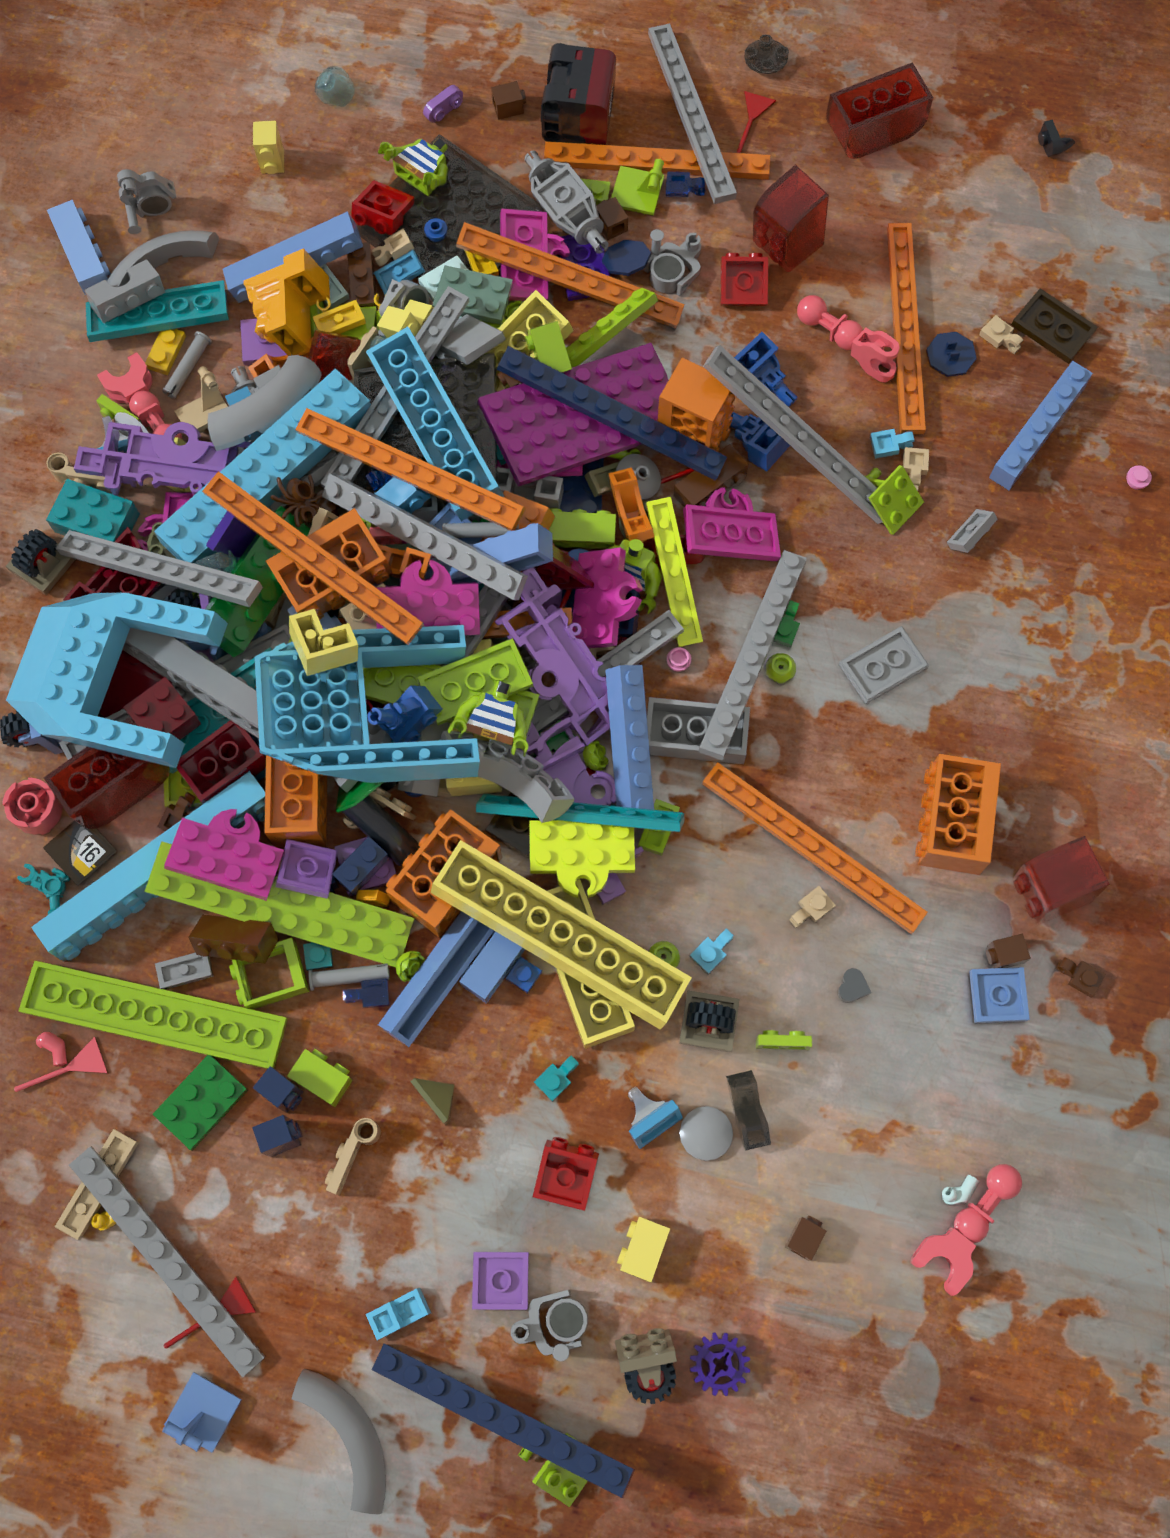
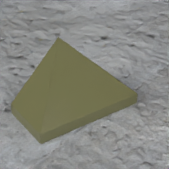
M417 1078L411 1080L410 1082L445 1126L448 1125L451 1118L454 1085Z

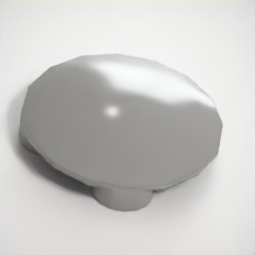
M704 1106L698 1107L686 1115L681 1123L679 1135L682 1145L690 1155L702 1161L717 1159L726 1153L731 1146L733 1130L732 1124L723 1112L717 1108Z

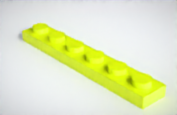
M671 497L648 501L646 505L653 528L654 541L670 612L684 628V632L676 637L678 647L703 642Z

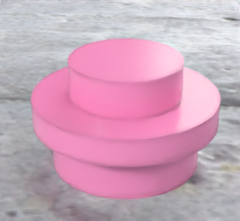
M1134 466L1128 471L1126 479L1131 488L1143 489L1149 485L1152 476L1146 467Z
M673 648L667 654V665L673 671H685L691 664V655L684 648Z

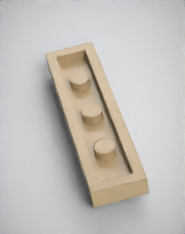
M113 1129L99 1155L115 1175L119 1177L139 1142ZM83 1182L79 1185L55 1225L57 1229L76 1240L82 1239L91 1224L92 1217L97 1214L101 1207V1204Z

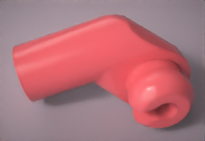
M52 1032L41 1033L36 1039V1044L39 1048L43 1047L52 1052L53 1066L67 1065L65 1042L63 1039Z

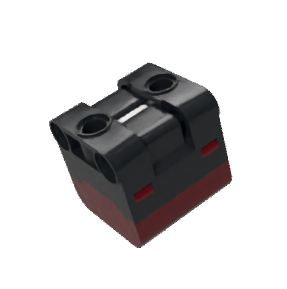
M556 43L551 47L547 85L544 87L540 117L542 138L546 142L606 145L616 79V55L612 51Z

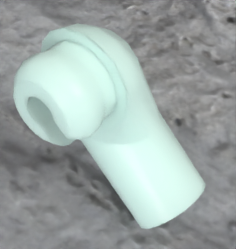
M967 1175L961 1187L949 1186L944 1188L942 1191L944 1202L949 1205L968 1203L980 1181L971 1175Z

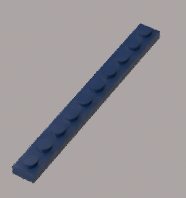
M510 346L507 347L498 364V371L715 481L718 478L727 457Z
M383 1344L371 1369L372 1371L624 1498L635 1469L387 1344Z

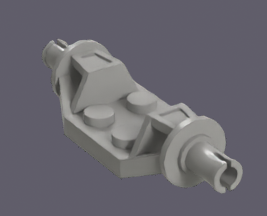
M534 150L530 151L534 157L532 159L527 153L524 160L531 167L529 174L531 192L556 226L575 237L579 244L586 245L590 243L596 253L600 254L603 252L600 245L606 250L609 244L601 235L604 225L603 221L599 218L595 198L569 163L555 162L550 158L542 160Z

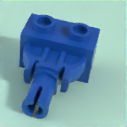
M761 332L734 358L784 404L790 407L797 400L798 396L783 383L786 375L780 370L779 361L775 356L779 348Z
M735 412L732 413L731 417H733L730 427L735 429V438L742 441L744 449L748 452V461L768 471L790 445L760 417H755L752 414L743 417Z
M411 685L393 705L388 703L384 708H372L367 718L369 723L379 725L382 730H385L395 743L416 742L421 736L420 733L436 721V716L442 711V707L425 686Z

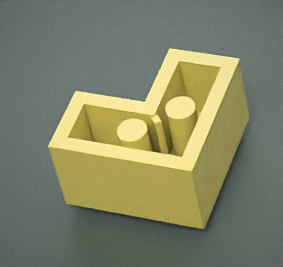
M409 300L404 310L388 306L377 327L386 338L391 337L406 327L410 328L415 337L434 307L414 300Z
M315 609L289 616V633L307 676L358 661V643L349 623L323 630Z

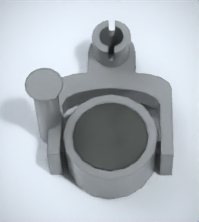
M125 169L117 174L118 184L121 187L118 191L119 197L125 203L129 223L128 232L130 234H138L142 230L138 226L136 214L141 218L145 215L157 216L165 214L172 206L171 198L177 197L174 182L158 175L156 172L150 171L139 175L132 170Z
M655 229L650 233L652 238L651 257L644 271L647 273L650 271L649 280L655 290L661 293L677 291L676 294L680 297L700 274L701 266L696 260L701 252V238L699 235L696 238V233H689L686 236V241L679 247L670 242H666L661 246L664 233L659 229ZM685 265L691 271L686 277H684Z
M392 279L385 298L379 307V314L382 317L388 306L404 310L409 300L429 305L428 291L425 287L410 280L397 282ZM379 329L380 340L384 341L387 338Z
M570 1290L533 1299L529 1304V1318L513 1324L511 1337L519 1344L535 1341L537 1348L543 1355L553 1354L557 1361H565L569 1356L570 1349L583 1346L582 1340H575L581 1337L587 1329L588 1313L579 1301L565 1298V1296L571 1295ZM559 1298L560 1300L554 1302L548 1310L546 1326L555 1339L570 1343L558 1344L552 1347L546 1341L541 1328L540 1307L544 1302ZM519 1327H523L526 1330L523 1338L517 1334Z

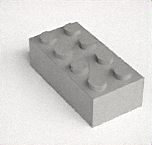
M649 697L647 727L650 755L744 764L747 751L750 707H745L722 761L699 753V747L718 704Z

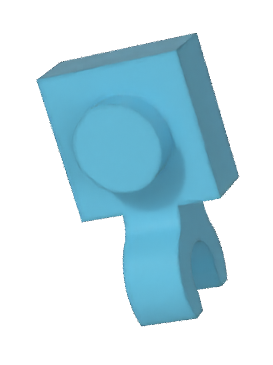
M895 429L870 434L875 459L899 454V448H912V442L915 441L913 432L896 435Z
M726 928L714 942L707 937L690 954V958L709 975L727 956L722 949L733 939L734 935Z

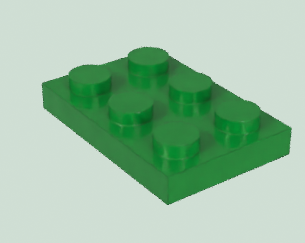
M207 1055L152 1115L189 1150L193 1151L244 1096L248 1089L214 1057Z

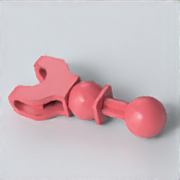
M809 295L799 302L797 315L802 323L808 326L820 324L830 331V341L834 342L835 340L840 348L851 350V356L859 362L868 375L876 380L888 382L894 378L896 363L893 359L899 353V343L883 331L874 332L868 328L863 330L858 322L847 320L848 316L846 314L838 320L827 312L826 303L819 296ZM884 347H890L892 351L885 352ZM879 365L889 369V372H881L878 368Z
M137 352L128 357L131 367L125 375L120 377L112 376L107 370L97 374L112 401L128 404L131 413L140 419L145 428L150 426L153 431L152 434L164 435L166 429L171 424H165L162 420L164 414L160 408L159 400L154 394L149 392L153 378L145 362ZM181 433L175 436L183 440Z
M999 1164L994 1166L987 1175L986 1183L988 1190L977 1205L969 1203L967 1205L969 1208L961 1210L954 1220V1228L950 1227L945 1234L925 1237L911 1257L910 1263L917 1268L924 1267L934 1257L942 1256L946 1258L950 1264V1274L944 1283V1289L950 1296L958 1294L973 1275L971 1254L976 1247L975 1243L981 1242L987 1236L989 1223H994V1220L989 1217L1001 1200L1012 1199L1021 1191L1022 1177L1018 1170L1011 1165Z

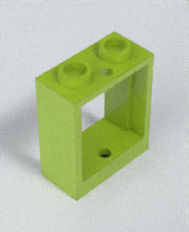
M293 938L277 942L269 956L270 958L279 954H286L294 983L293 987L253 999L244 965L251 963L232 960L233 964L229 965L233 980L238 981L239 989L236 990V995L240 1005L244 1004L245 1008L253 1010L310 992L297 943Z

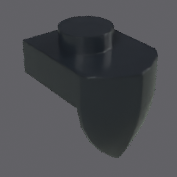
M1053 120L1044 121L1038 134V141L1043 146L1048 157L1061 154L1075 144V140L1072 138H1060Z

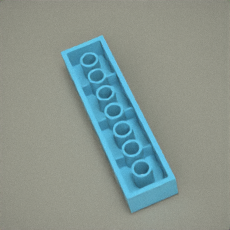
M406 327L366 351L427 463L505 497L410 328ZM451 504L461 521L474 515L465 509Z

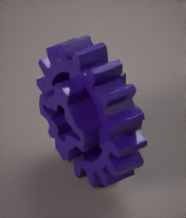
M714 1332L710 1341L706 1337H702L704 1344L702 1347L694 1345L698 1354L697 1356L690 1355V1359L696 1361V1365L690 1367V1371L698 1373L694 1378L695 1383L704 1382L702 1385L703 1391L711 1387L712 1395L716 1396L718 1389H720L724 1396H728V1388L731 1387L737 1392L738 1387L736 1383L738 1381L746 1383L742 1374L750 1373V1369L744 1367V1363L750 1361V1357L742 1356V1352L745 1351L746 1347L744 1345L736 1346L738 1338L734 1337L731 1341H728V1334L723 1333L722 1338L718 1339L717 1334ZM716 1344L725 1345L719 1352L713 1353L708 1349ZM734 1352L738 1358V1370L732 1366L731 1357ZM722 1356H725L724 1364L727 1365L726 1369H719L716 1372L714 1370L716 1365L713 1363V1360L715 1358L721 1359ZM702 1358L708 1363L709 1370L706 1376L701 1368ZM728 1376L731 1378L729 1382L723 1384L715 1383L718 1377Z

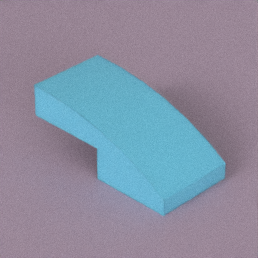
M419 1287L367 1313L366 1317L376 1340H379L431 1314V1311Z

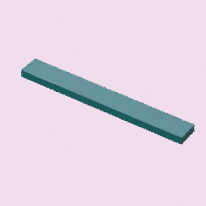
M483 794L476 803V812L538 818L533 810L519 797ZM573 802L563 815L554 820L680 832L684 824L685 813Z

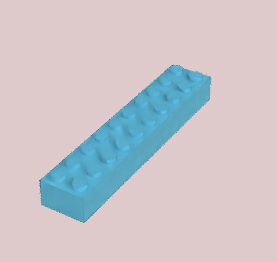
M334 369L220 473L269 508L275 502L271 499L272 495L278 498L283 495L279 489L277 477L281 478L283 487L286 490L287 484L291 479L302 478L332 450V448L303 436L295 430L306 408L355 429L371 406L370 400L337 369ZM207 484L154 531L159 542L177 559L205 566L219 553L208 548L206 543L227 512L202 492Z
M249 771L185 818L208 826L212 818L221 811L237 809L236 818L230 822L234 828L244 827V816L246 813H249L256 822L265 821V791ZM181 820L33 925L31 928L47 951L62 961L72 960L81 953L80 950L88 944L92 945L102 938V934L107 930L120 926L124 922L125 917L131 913L141 911L146 906L145 903L150 899L160 897L144 891L161 841L169 844L173 843Z

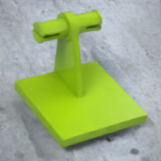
M655 159L653 169L650 172L620 166L611 198L616 197L621 207L625 210L654 216L664 180V175L661 172L664 161Z
M901 465L886 480L877 479L882 475L878 468H873L865 476L877 487L868 499L889 533L893 535L924 503L904 467Z
M522 1448L518 1456L528 1462L533 1452ZM547 1460L532 1482L570 1507L587 1483V1480Z

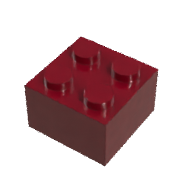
M166 677L123 707L136 726L169 733L179 740L201 725L194 711Z

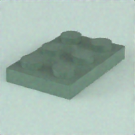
M444 265L432 306H436L449 286L469 297L470 302L464 309L461 317L468 314L480 321L502 325L513 287V279Z

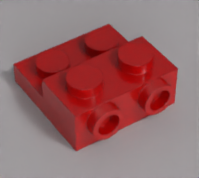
M373 180L352 202L351 217L360 226L368 225L379 234L393 235L403 224V216L414 205L415 197Z
M726 253V256L721 257L720 306H767L768 257H763L762 253H750L749 257H741L739 253Z
M553 1137L552 1141L547 1139L532 1197L585 1211L599 1153L594 1152L595 1148L591 1145L579 1144V1147L568 1145V1140L561 1137Z

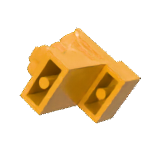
M304 248L284 256V264L244 280L248 299L253 304V313L257 318L255 333L261 339H266L269 343H276L288 356H301L312 351L310 306L315 305L317 299L319 303L327 300L326 297L330 299L329 276Z

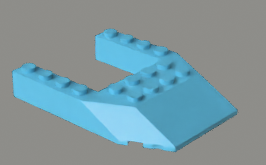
M92 593L44 606L40 610L6 701L42 736L176 768L185 743L169 733L98 717L100 708L130 628L220 647L228 623L214 611L129 593Z
M464 625L422 627L409 645L385 628L352 630L358 643V661L310 676L306 675L293 641L288 644L282 643L272 651H265L255 656L260 753L316 774L368 783L478 776L480 759L477 738L369 744L363 668L450 664L463 659L466 652Z

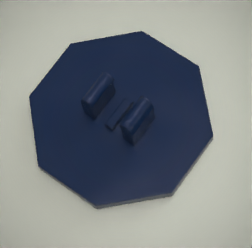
M623 240L608 247L602 263L610 274L629 276L646 267L651 257V251L644 242Z
M958 332L937 334L926 349L930 367L946 377L966 374L977 359L973 342Z

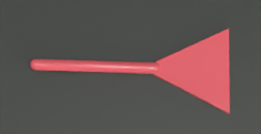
M94 1037L66 1067L16 1086L14 1091L18 1092L68 1071L107 1073L96 1038Z

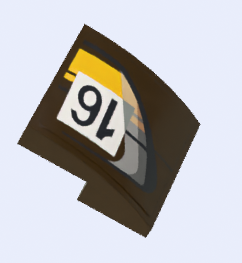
M83 813L43 847L77 886L117 852Z

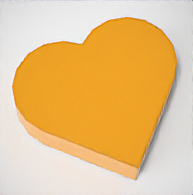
M358 890L356 894L357 901L376 907L389 906L390 899L388 895L380 890Z

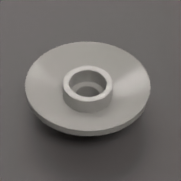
M641 454L625 456L618 463L616 471L632 467L638 481L641 499L647 500L653 497L661 484L660 472L655 463Z

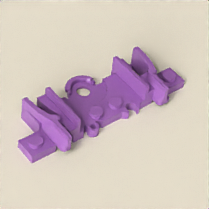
M109 422L103 450L79 446L74 470L76 473L105 477V488L110 489L112 494L116 496L119 495L121 483L130 484L136 488L137 482L140 486H143V481L146 478H153L152 485L154 488L160 485L179 488L190 486L192 494L195 495L211 481L218 471L221 472L237 457L239 447L247 448L253 442L244 441L230 448L216 451L212 442L199 441V438H201L200 432L189 423H174L166 429L164 435L144 433L141 426ZM118 430H125L129 433L127 453L118 452L120 437ZM177 434H186L188 442L182 446L175 444L174 438Z
M534 567L521 572L528 576L520 596L524 602L496 619L495 623L497 625L503 624L510 634L507 636L508 639L513 638L517 648L523 645L532 659L537 662L538 665L529 670V676L533 682V687L529 688L531 692L539 694V698L543 700H552V697L559 695L562 703L569 711L561 719L570 718L572 722L569 728L575 730L580 736L581 743L587 746L610 729L606 675L601 677L598 674V668L603 665V662L596 661L584 641L575 637L581 633V626L578 623L567 625V616L561 608H557L553 604L546 609L543 608L542 604L561 590L557 585H551L547 588ZM527 611L535 623L515 631L508 620L519 613ZM545 672H551L555 676V683L551 687L544 686L541 681L542 675ZM595 710L599 718L590 730L584 733L579 725Z
M569 717L540 735L531 722L526 738L529 746L526 754L535 753L536 757L534 759L544 766L543 771L553 779L558 778L574 797V802L608 806L616 802L614 778L603 771H596V774L591 776L587 773L586 767L579 756L583 752L585 745L581 743L578 736L575 737L569 728L572 722ZM565 731L569 741L564 743L552 755L546 742ZM594 785L604 787L605 796L603 798L596 799L591 795V788ZM635 846V858L643 853L642 847L636 848ZM608 873L607 884L602 892L597 893L602 905L626 892L616 873Z

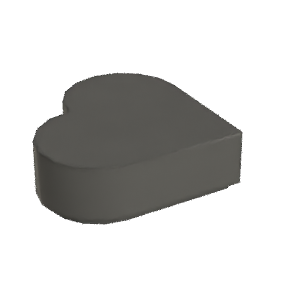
M851 968L844 973L843 983L838 989V996L843 1002L850 1003L872 993L860 970Z

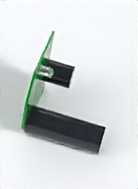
M358 781L348 792L339 786L336 812L345 814L367 837L369 836L388 854L391 860L398 866H402L405 859L411 853L413 855L420 848L418 846L419 843L369 795L379 786L388 791L397 785L398 781L380 783Z

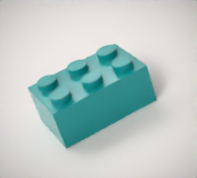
M66 479L46 521L55 533L64 536L71 530L115 542L127 527L132 532L140 513L133 501Z

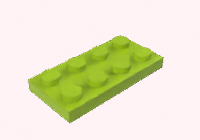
M513 638L417 677L420 686H425L442 707V711L436 716L437 725L455 719L459 707L473 695H480L481 692L492 695L496 681L511 685L508 697L533 687V682Z

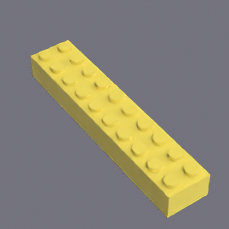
M461 840L432 884L430 893L658 1029H661L667 1023L692 978Z

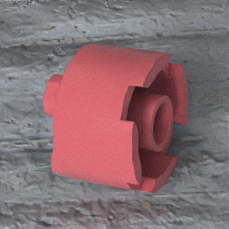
M28 778L29 780L13 783L5 792L2 801L7 819L25 833L33 835L49 833L59 822L64 806L58 794L45 782L36 778Z

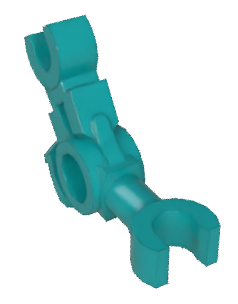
M25 864L24 867L30 871V875L26 878L18 876L17 879L21 883L31 885L46 895L50 902L49 915L61 906L60 898L63 897L65 892V882L69 881L70 877L64 871L57 868L51 870L56 876H50L44 870L38 873L35 867Z

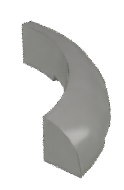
M193 230L179 231L156 237L129 253L112 271L107 279V283L113 287L127 284L130 279L126 269L146 259L155 269L167 263L169 258L181 255L183 257L213 258L219 237L215 232Z
M288 356L280 371L258 391L231 406L208 413V430L216 451L241 444L245 441V436L256 431L264 433L299 402L308 391H311L319 383L322 373L317 365L303 356Z
M443 731L440 740L474 738L472 733L465 732L461 738H458L460 732L451 731L448 733V731ZM477 739L480 759L477 777L492 781L518 796L533 810L541 823L560 817L570 808L574 802V797L558 778L553 779L543 771L544 766L527 754L523 757V752L519 749H516L515 754L512 755V746L492 739L489 742Z
M303 1369L297 1380L292 1400L301 1402L319 1412L331 1423L343 1440L353 1472V1498L350 1510L367 1514H382L386 1492L383 1450L371 1420L355 1398L334 1381L319 1373Z

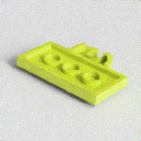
M552 820L541 823V821H530L529 823L530 874H556L558 884L563 892L568 893L572 897L578 898L579 889L575 884L578 879L584 878L590 882V887L587 890V896L590 898L602 892L607 884L608 873H635L634 827Z

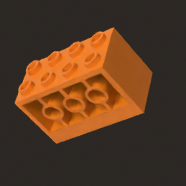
M681 358L659 396L658 422L719 452L721 441L726 442L731 432L729 427L733 420L731 415L735 407L733 402L736 396L704 367Z
M355 508L307 536L371 585L383 583L389 578V574L392 573L387 559ZM283 552L266 560L297 613L315 609L319 620L324 617V613L331 609L337 610L345 605V598Z
M938 754L935 761L930 762L929 769H926L924 775V784H928L927 791L923 793L921 808H925L924 816L920 817L918 832L922 833L921 841L917 842L915 857H919L918 865L980 875L991 863L1001 763Z
M266 755L265 834L274 847L285 848L287 839L327 847V775L316 774Z
M451 809L447 814L443 813L435 822L436 828L431 834L427 833L423 836L418 845L420 848L414 855L411 853L402 864L404 868L398 875L394 874L386 884L387 889L385 890L393 904L439 938L461 911L430 892L433 882L440 873L438 871L442 870L459 841L465 842L498 863L503 858L498 843Z

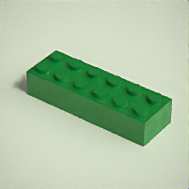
M280 506L273 512L282 518L286 509ZM289 513L284 520L305 536H308L310 528L304 523L300 527H296L294 516ZM259 534L255 535L230 572L231 574L257 580L262 585V590L251 606L247 607L213 597L205 610L216 612L228 623L220 648L232 657H236L245 651L284 592L266 560L281 551Z

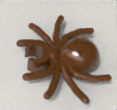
M308 475L309 483L298 478L291 479L287 484L286 490L283 487L281 478L277 477L279 489L288 500L274 495L271 496V499L279 503L292 505L283 513L282 519H286L287 515L294 510L293 515L296 527H300L301 524L306 522V518L308 524L312 522L313 517L317 514L316 509L319 510V507L325 509L314 504L324 498L322 497L323 492L311 499L314 496L312 475Z

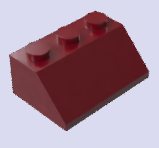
M554 543L553 561L534 567L548 588L551 585H557L560 590L594 588V582L580 563L569 556L568 552L555 547Z
M230 720L180 757L176 768L198 799L204 804L249 771L254 777L266 768V755L260 753L259 745L248 731Z

